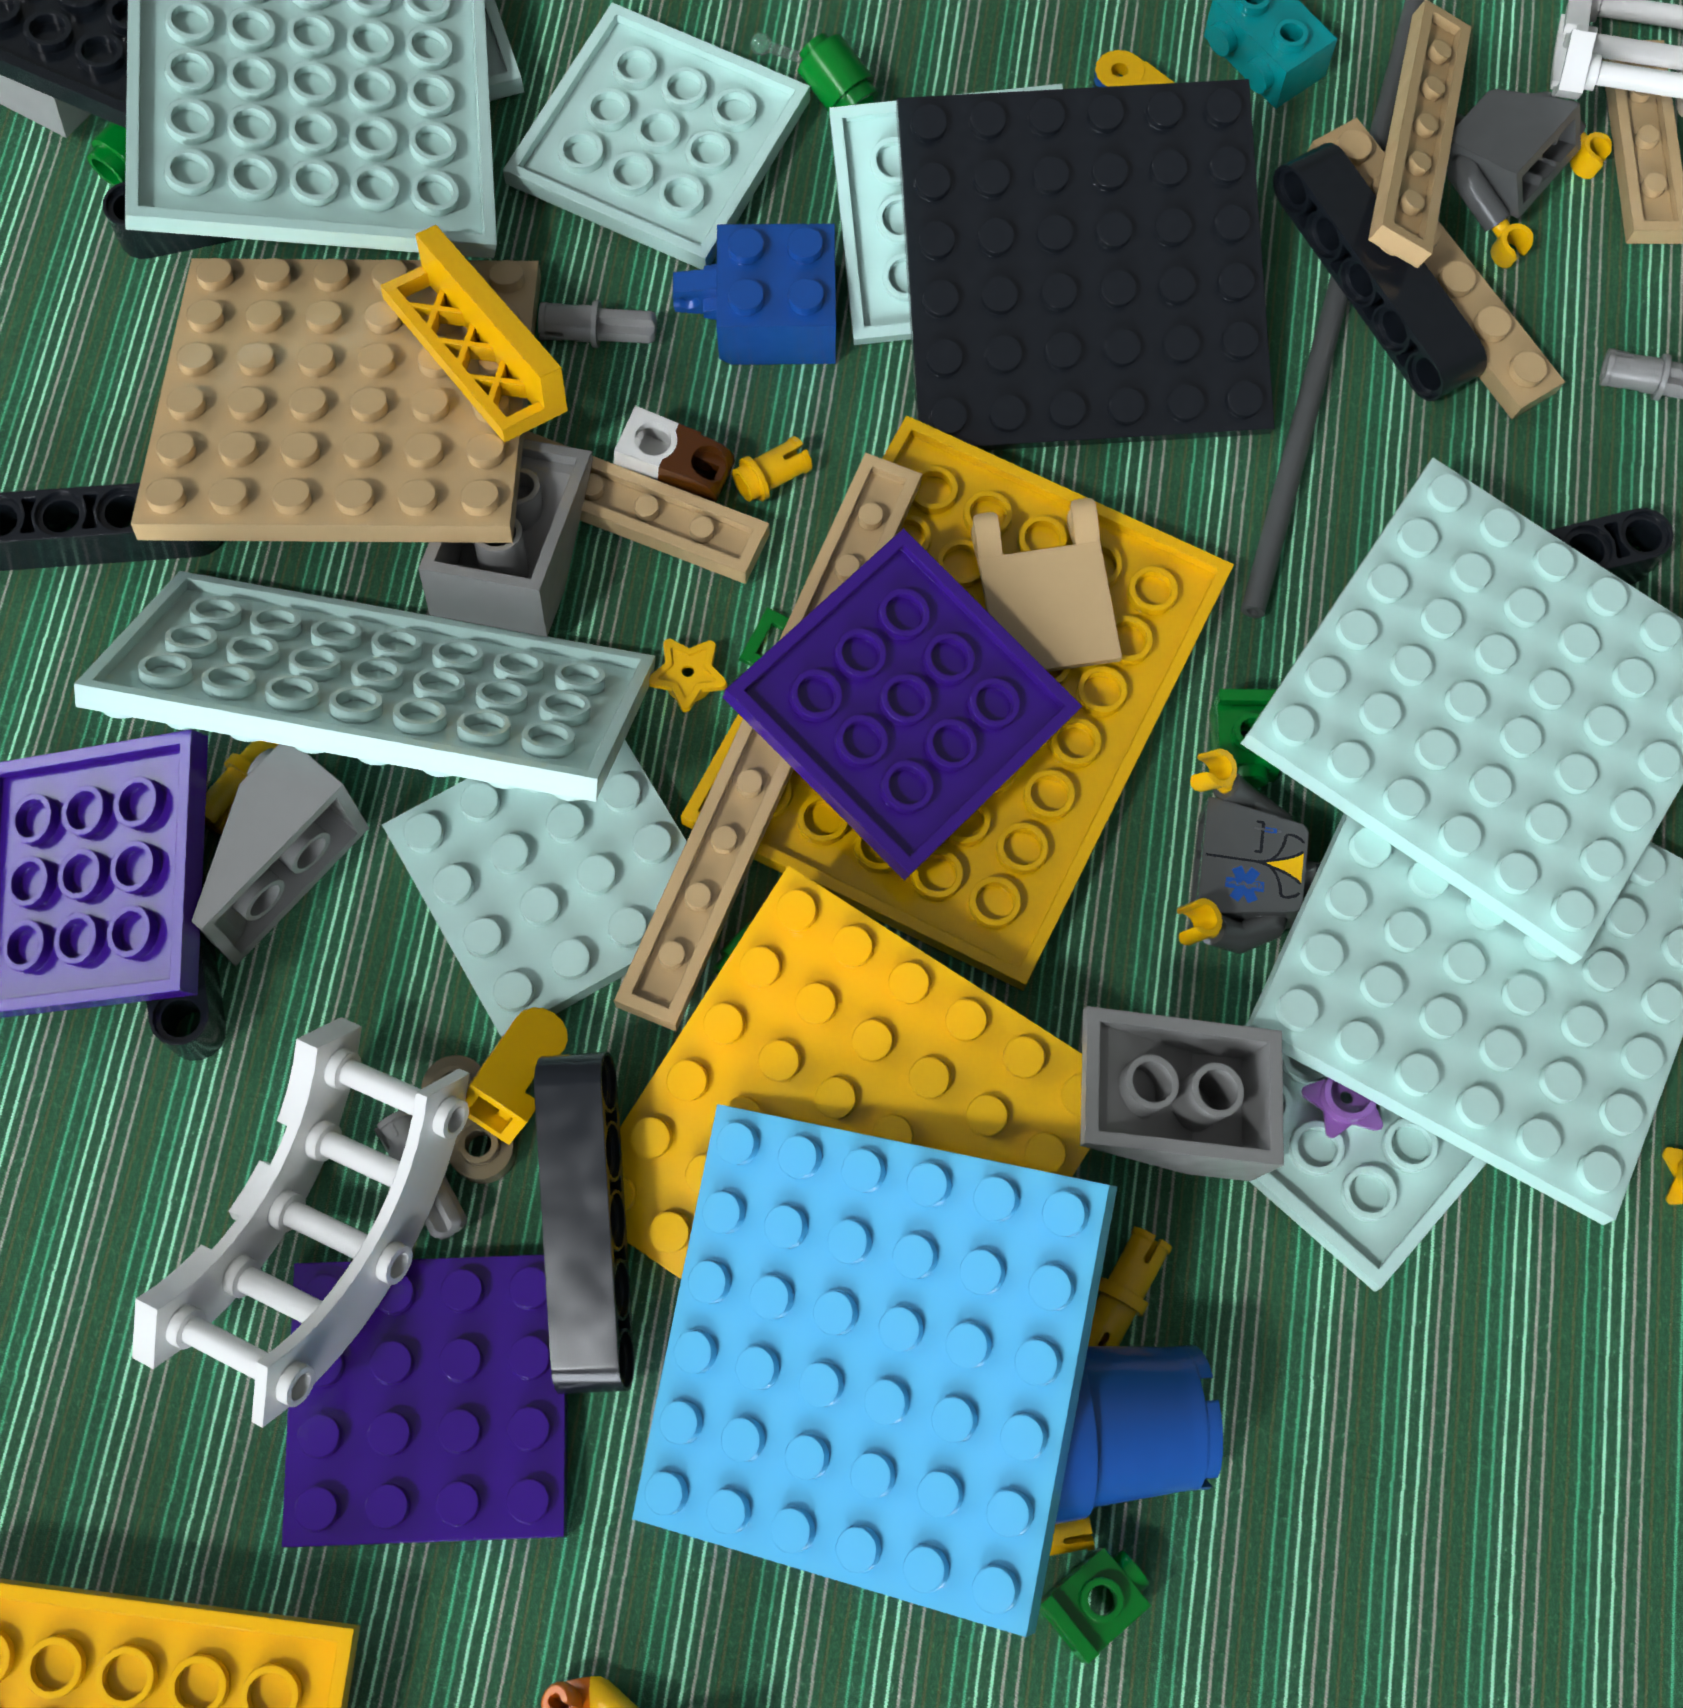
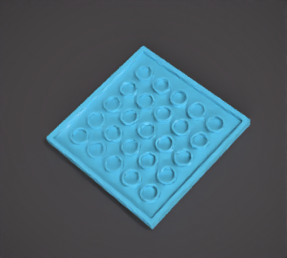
M717 1104L632 1519L1023 1637L1034 1634L1037 1627L1117 1186Z

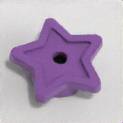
M1328 1077L1302 1088V1097L1323 1111L1325 1135L1328 1138H1335L1351 1125L1372 1131H1378L1383 1127L1382 1119L1376 1107L1377 1103ZM1341 1093H1349L1352 1096V1102L1344 1103L1340 1098Z

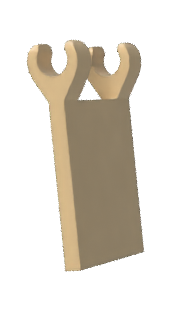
M1092 498L1071 501L1070 511H1068L1067 524L1073 545L1003 555L998 515L994 512L976 514L973 518L971 537L978 562L986 611L1048 672L1119 662L1122 659L1100 543L1097 508Z

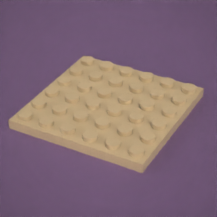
M192 258L131 526L137 540L513 543L524 433L504 443L383 299L380 285L422 266L421 260ZM468 260L535 336L541 284L539 261ZM429 286L406 297V299L413 303L434 305L437 293ZM440 324L437 336L464 340L468 329L464 326ZM471 359L467 371L470 374L495 377L499 365L496 362ZM502 395L498 408L507 417L526 408L528 399Z

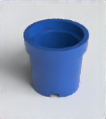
M1195 1345L1169 1347L1088 1346L1055 1524L1086 1519L1095 1507L1178 1492L1208 1490L1212 1487L1207 1479L1218 1478L1221 1471L1223 1425L1219 1400L1205 1401L1200 1379L1213 1378L1210 1365L1199 1347Z

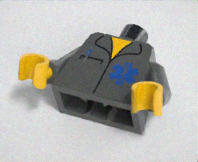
M1494 89L1488 91L1467 115L1456 114L1447 166L1448 180L1484 231L1492 229L1497 239L1491 246L1490 253L1494 263L1501 268H1510L1517 260L1515 250L1508 243L1514 245L1522 256H1525L1533 245L1531 229L1520 223L1510 225L1506 218L1509 215L1520 218L1569 161L1570 167L1576 175L1583 179H1591L1603 167V162L1612 151V141L1608 135L1602 132H1593L1587 135L1584 132L1586 124L1580 119L1579 102L1552 97V92L1548 91L1521 93Z
M1215 749L1200 753L1197 756L1198 760L1207 765L1209 772L1194 774L1190 779L1191 787L1195 791L1205 792L1213 790L1215 797H1208L1198 817L1190 901L1188 904L1177 908L1178 914L1188 916L1187 930L1180 932L1178 936L1180 943L1183 945H1192L1203 941L1208 945L1236 954H1242L1279 938L1285 929L1292 927L1303 903V898L1305 899L1321 862L1307 860L1308 828L1304 824L1294 822L1292 815L1237 773L1236 761L1230 752L1224 749Z

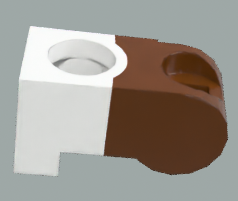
M635 405L614 449L613 464L716 503L735 463V458L728 448L711 438L701 435V432Z

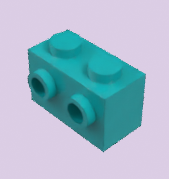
M1212 0L1204 37L1208 40L1212 50L1217 55L1225 57L1244 79H1249L1250 89L1255 93L1261 94L1275 109L1326 76L1338 39L1299 0Z

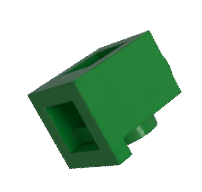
M1219 689L1209 711L1210 749H1224L1230 752L1236 761L1237 773L1255 788L1263 787L1268 782H1275L1281 770L1240 743L1277 689Z
M1104 1547L1098 1548L1042 1597L1039 1611L1077 1659L1082 1663L1089 1664L1099 1655L1101 1650L1151 1607V1604L1141 1593L1150 1583L1141 1569L1123 1550L1112 1558ZM1099 1585L1108 1588L1113 1595V1606L1104 1615L1094 1613L1088 1603L1090 1591Z

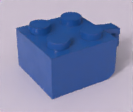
M835 223L717 224V264L704 266V269L673 272L672 299L675 312L704 314V318L716 320L719 359L731 365L836 364Z

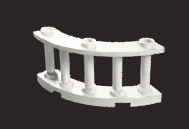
M1569 0L1566 13L1561 14L1556 36L1550 89L1553 90L1552 97L1577 100L1583 94V90L1593 91L1595 85L1676 98L1678 113L1683 117V37L1681 46L1600 34L1597 33L1598 27L1589 26V23L1595 22L1597 17L1683 30V5L1651 0ZM1602 58L1666 69L1678 70V72H1671L1659 69L1602 61Z
M342 1017L296 1039L289 1084L277 1122L286 1125L287 1128L272 1162L259 1160L245 1187L230 1208L229 1213L232 1219L236 1221L213 1249L201 1244L176 1270L135 1300L132 1358L154 1369L181 1349H188L192 1346L255 1380L251 1422L262 1428L286 1409L300 1405L307 1398L313 1385L332 1366L361 1331L386 1295L390 1286L397 1284L406 1275L412 1262V1248L419 1237L438 1194L457 1135L464 1128L469 1115V1106L465 1099L470 1073L457 1069L423 1089L417 1088L361 1063L358 1050L362 1026ZM350 1088L412 1115L407 1141L400 1161L342 1135L339 1124ZM328 1159L390 1187L377 1219L368 1234L306 1205L305 1199L323 1163ZM292 1229L353 1258L349 1267L323 1301L261 1270V1267L275 1250L284 1234ZM248 1295L302 1324L281 1344L268 1353L212 1324V1322L235 1298H243Z

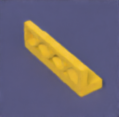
M437 225L416 233L415 236L422 266L381 284L383 299L505 443L567 412L562 367ZM429 286L437 293L434 305L413 303L406 299V297ZM440 324L466 327L468 330L464 340L438 337L437 332ZM470 360L496 362L499 366L495 377L470 374L467 371ZM502 395L527 398L532 404L507 417L498 408Z

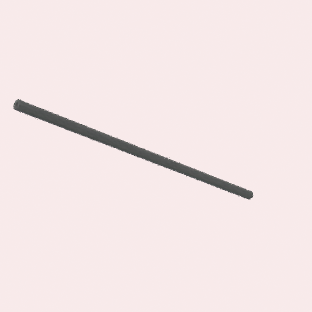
M1405 0L1369 133L1384 152L1386 151L1412 15L1425 0ZM1330 276L1241 606V612L1252 618H1261L1266 612L1348 303V298L1332 276Z

